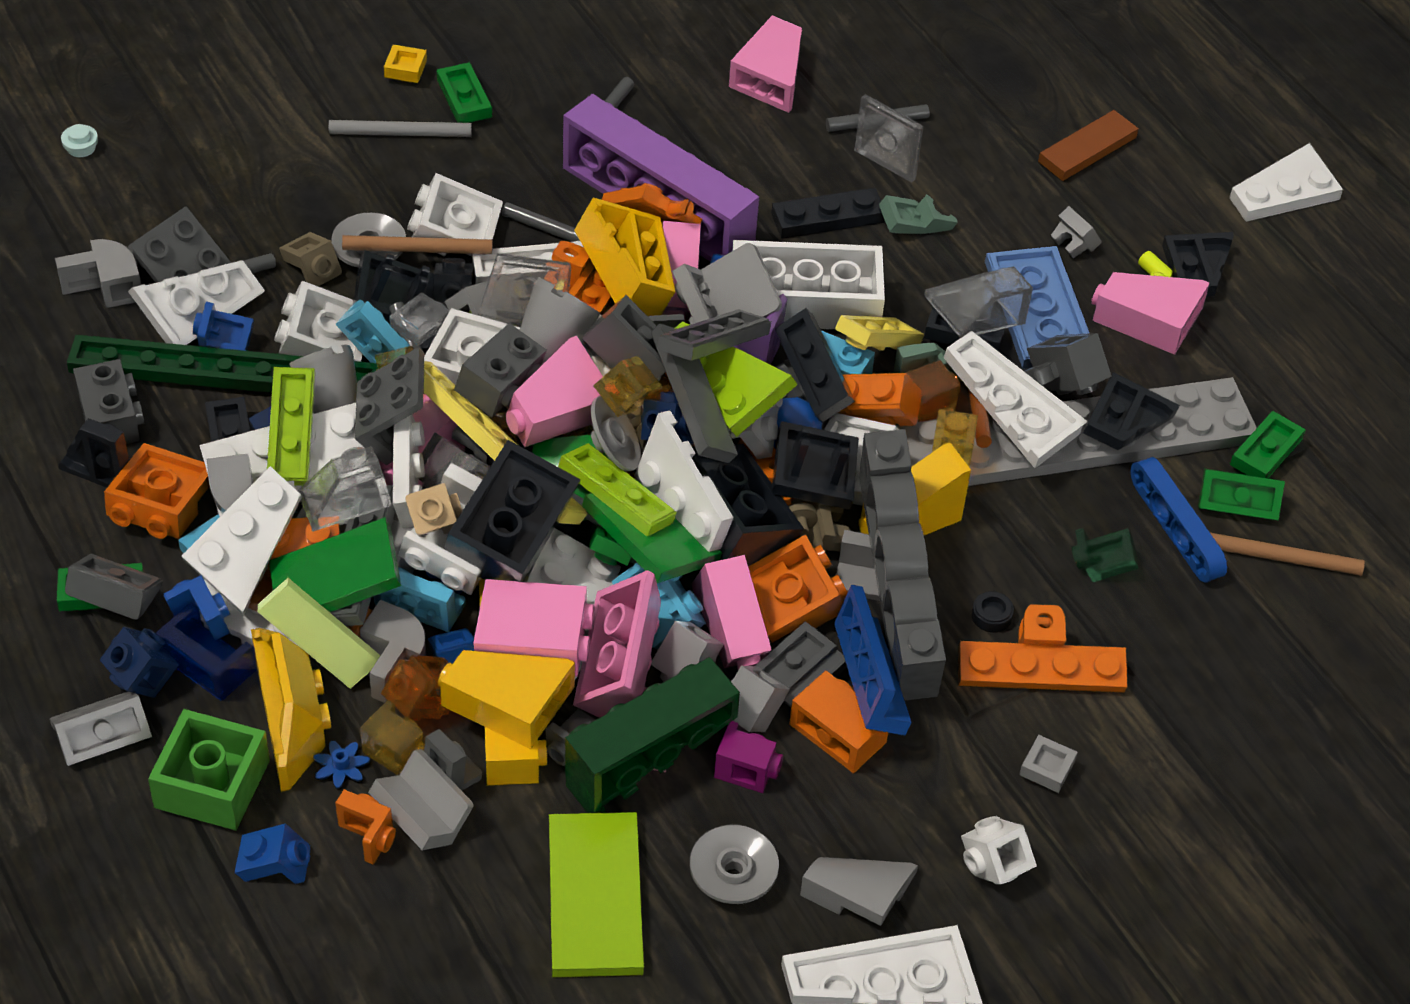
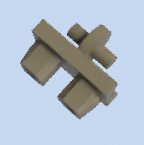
M793 499L789 508L804 528L800 536L806 534L813 548L821 544L825 552L826 550L840 552L844 530H849V527L833 524V521L838 522L843 514V508Z

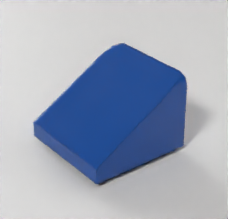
M463 628L428 638L439 674H441L446 664H453L463 650L474 651V637L468 629Z

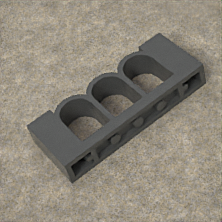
M899 429L864 433L859 479L887 647L905 701L938 697L946 658L940 624L937 619L933 586L928 575L927 551L923 530L919 523L918 501L914 478L911 472L912 465L906 430Z

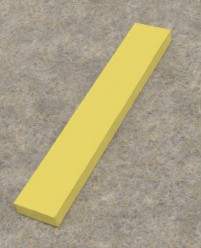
M424 361V393L495 461L507 440L515 442L481 409L454 390L455 384L432 362ZM571 497L558 523L580 525L588 513Z

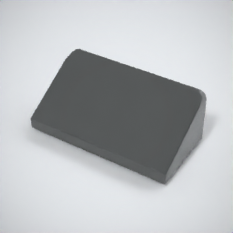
M89 554L69 566L65 593L68 596L126 617L139 619L161 589L163 580L97 555Z

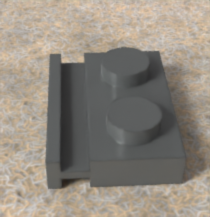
M806 621L755 665L790 688L783 701L790 708L792 707V700L825 670L834 677H837L847 668L844 655L836 649L837 645Z

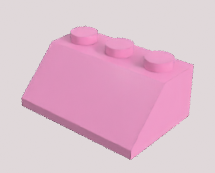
M648 570L597 591L593 629H589L588 636H590L588 662L582 661L573 705L599 718L606 715L615 705L626 704L642 695L644 691L647 672L652 663L651 651L654 636L659 627L658 616L661 606L655 574Z

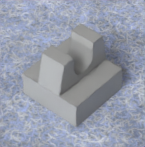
M1070 206L1059 215L1061 222L1051 234V237L1058 245L1062 244L1064 240L1072 238V241L1065 247L1067 253L1072 258H1075L1086 249L1092 252L1102 243L1094 228Z

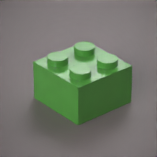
M183 709L148 778L154 808L237 831L270 762L266 731Z

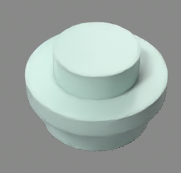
M76 124L67 128L62 133L61 142L70 155L86 157L94 152L98 143V135L94 128L88 125Z

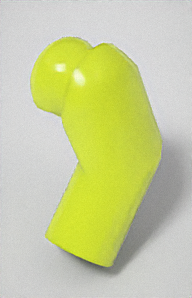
M1147 251L1139 258L1138 265L1149 275L1173 277V271L1153 252Z

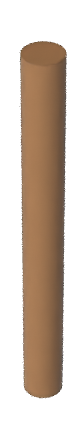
M343 235L342 250L492 254L493 240Z
M1210 533L1222 551L1359 576L1363 574L1365 561L1361 559Z

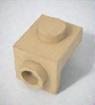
M445 483L408 494L405 497L417 535H424L442 529L444 534L449 533L463 511L457 493L449 495Z

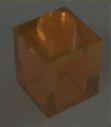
M941 360L906 372L913 380V383L921 389L922 397L917 422L934 420L956 411L958 395L961 390L960 383L956 375L952 372L950 373Z

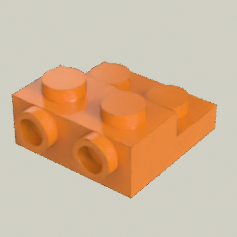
M143 443L104 491L106 515L115 524L122 527H127L130 523L144 527L150 535L158 539H163L167 535L179 539L198 515V501L210 487L205 463Z
M806 534L748 566L766 632L772 643L796 630L805 621L812 627L817 628L837 617L844 602L843 599H845L848 593L838 574L832 578L828 575L826 569L833 565L821 544L813 548Z

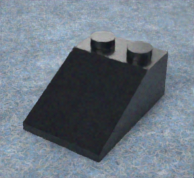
M507 440L449 531L444 549L478 567L481 570L479 577L484 580L524 582L581 479Z
M734 444L738 455L730 463L699 456L695 446H692L696 453L692 457L693 462L702 477L709 476L734 517L723 545L719 549L722 552L719 561L745 555L747 565L750 566L799 538L804 530L803 526L781 495L771 493L772 483L744 444Z

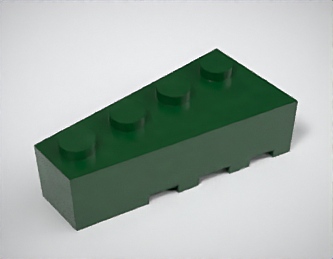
M710 657L697 664L685 666L671 679L662 684L651 685L642 695L626 704L615 705L606 715L590 724L579 725L565 737L566 787L587 813H607L603 807L605 804L619 794L624 800L639 790L636 783L653 769L658 770L660 774L674 764L673 762L678 758L684 746L687 745L690 749H695L736 719L739 711L740 692Z

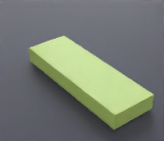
M289 578L258 604L257 612L350 689L372 670L380 657L374 649Z

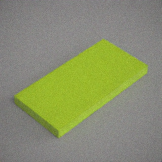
M637 812L549 814L552 977L643 975Z

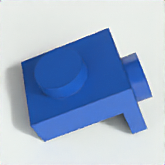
M206 301L203 313L197 312L195 316L193 335H197L199 346L247 351L254 327V319L216 311L214 303Z
M201 575L192 580L181 581L172 590L164 593L163 596L175 618H180L199 608L214 640L230 633L223 618L231 614L220 592L212 596Z
M286 823L244 834L241 838L234 873L245 882L283 873L294 884L302 883L305 881L307 865L310 860V845Z

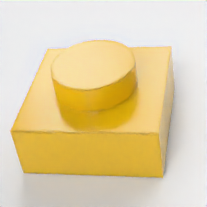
M393 45L384 65V78L418 83L427 62V50Z

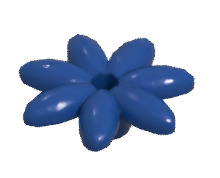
M330 741V755L316 754L313 756L315 762L324 766L316 773V779L323 780L333 776V783L337 789L342 787L345 776L353 781L360 782L362 781V774L357 768L368 765L370 758L367 756H355L358 750L357 742H352L345 749H342L336 741Z

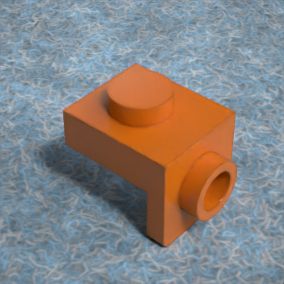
M344 789L335 802L338 826L364 836L362 840L364 860L374 864L381 852H388L395 839L396 829L393 827L391 808L379 804L376 799L367 794L361 793L357 795Z

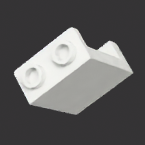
M451 463L443 474L441 484L445 483L449 495L457 493L463 510L482 479ZM414 527L411 531L406 532L398 556L405 559L411 567L417 570H425L440 578L451 589L462 590L469 595L473 593L481 580L479 577L481 570L444 549L448 533L444 534L442 529L424 535H417Z

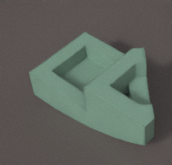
M927 194L920 203L916 200L886 195L879 203L889 232L936 233L951 230L958 223L953 215L946 216L938 212L934 207V200Z
M921 343L897 347L893 373H907L912 380L934 376L939 386L962 381L945 361L944 355L946 351L937 344Z

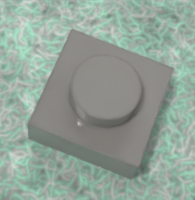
M1038 735L1021 766L1019 775L1059 793L1075 763L1078 752Z

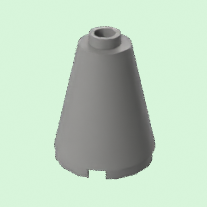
M538 277L534 284L520 331L547 349L542 362L543 365L569 338L577 336L583 345L585 341L582 338L602 315L566 291L554 289V284Z
M341 345L343 353L334 354L332 347L289 363L291 368H315L313 408L315 413L356 403L357 377L354 356L350 345Z

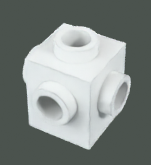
M992 816L978 821L974 825V830L961 836L966 850L963 853L964 861L968 869L976 877L995 884H1004L1037 866L1023 825Z

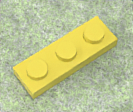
M841 315L835 327L837 331L847 336L845 341L848 344L862 350H866L867 347H873L878 350H885L886 347L897 350V347L921 344L924 337L923 333L894 317Z

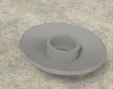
M360 213L344 219L336 226L332 234V245L340 260L349 265L359 267V261L364 251L342 250L343 235L406 237L402 225L390 216L380 213ZM369 251L384 257L387 253L394 255V260H396L403 253L389 251Z
M601 395L595 398L591 405V418L594 429L591 433V438L594 446L600 453L605 452L609 459L620 469L627 472L638 468L641 460V449L630 419L621 406L611 397Z
M725 825L706 832L695 843L690 856L691 875L699 889L712 899L728 904L748 903L762 897L774 885L779 870L778 855L769 839L760 832L741 825ZM730 869H736V870H738L740 873H739V874H731V873H728V872H726V871H728V870H730Z

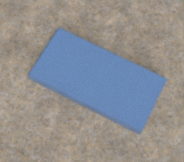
M1057 246L986 253L985 264L1022 369L1033 367L1027 348L1056 335L1089 333Z

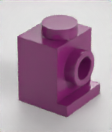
M732 721L729 723L716 753L714 778L763 793L769 778L777 779L783 762V755L776 753L777 742L767 740L764 736L756 733L748 734L739 731L738 723Z

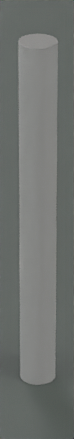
M329 120V134L471 137L472 123Z

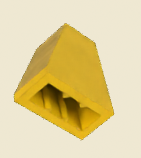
M949 442L933 451L911 468L917 494L919 523L924 535L962 520L971 469ZM863 503L859 528L861 533L869 534Z
M463 650L453 664H446L439 676L438 685L441 689V706L531 749L575 688V662L565 658Z

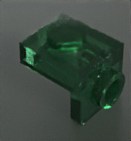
M1084 528L1075 530L1078 545L1072 546L1073 557L1078 569L1085 568L1092 582L1139 569L1133 537L1128 528L1094 539H1089Z

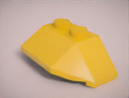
M262 628L251 629L281 792L287 791L293 787L314 761L313 756L320 754L325 748L324 730L331 728V721L327 703L319 704L317 695L324 694L320 669L312 670L309 654L281 633Z

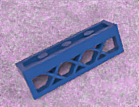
M851 585L834 625L865 728L906 735L912 722L877 617H872L863 587Z

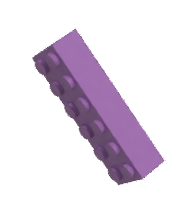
M591 94L563 115V169L603 194L647 183L659 187L663 191L662 194L673 201H683L685 199H688V202L692 201L694 205L693 213L702 218L699 255L710 262L714 253L727 255L732 252L733 240H756L759 196L750 189L741 186L722 172L715 170L693 154L681 149L667 138L655 133L638 120L631 118L594 94Z

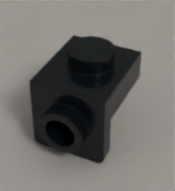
M446 258L442 260V263H436L434 270L435 310L449 311L445 301L465 287L472 286L473 263H465V260L461 258Z

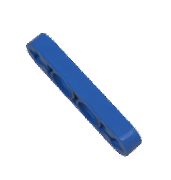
M1154 457L1133 463L1131 466V479L1134 487L1198 579L1202 582H1208L1225 576L1227 573V561L1222 549L1161 463Z

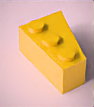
M593 197L574 231L614 303L616 304L627 295L647 316L662 315L676 291L661 217Z

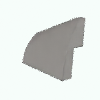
M819 857L804 874L800 895L840 915L843 908H846L881 926L895 901H900L917 872L918 865L907 862Z

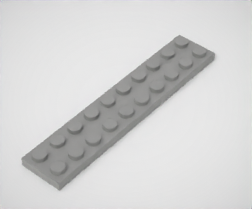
M1233 377L1148 389L1180 405L1171 420L1120 450H1116L1081 433L1036 468L1030 464L989 413L992 443L987 448H981L976 444L972 415L917 422L916 426L895 425L898 429L906 430L912 466L942 445L950 442L971 469L968 486L1135 462L1150 457L1162 458L1241 446L1257 429ZM1100 396L1063 402L1085 420L1089 421Z

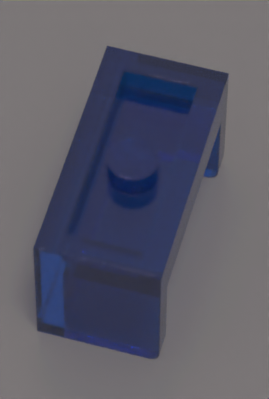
M193 603L186 606L156 632L165 641L163 647L179 664L176 669L220 701H223L257 670L254 646L245 642L235 650L220 638L214 640L211 632L202 626L199 608Z

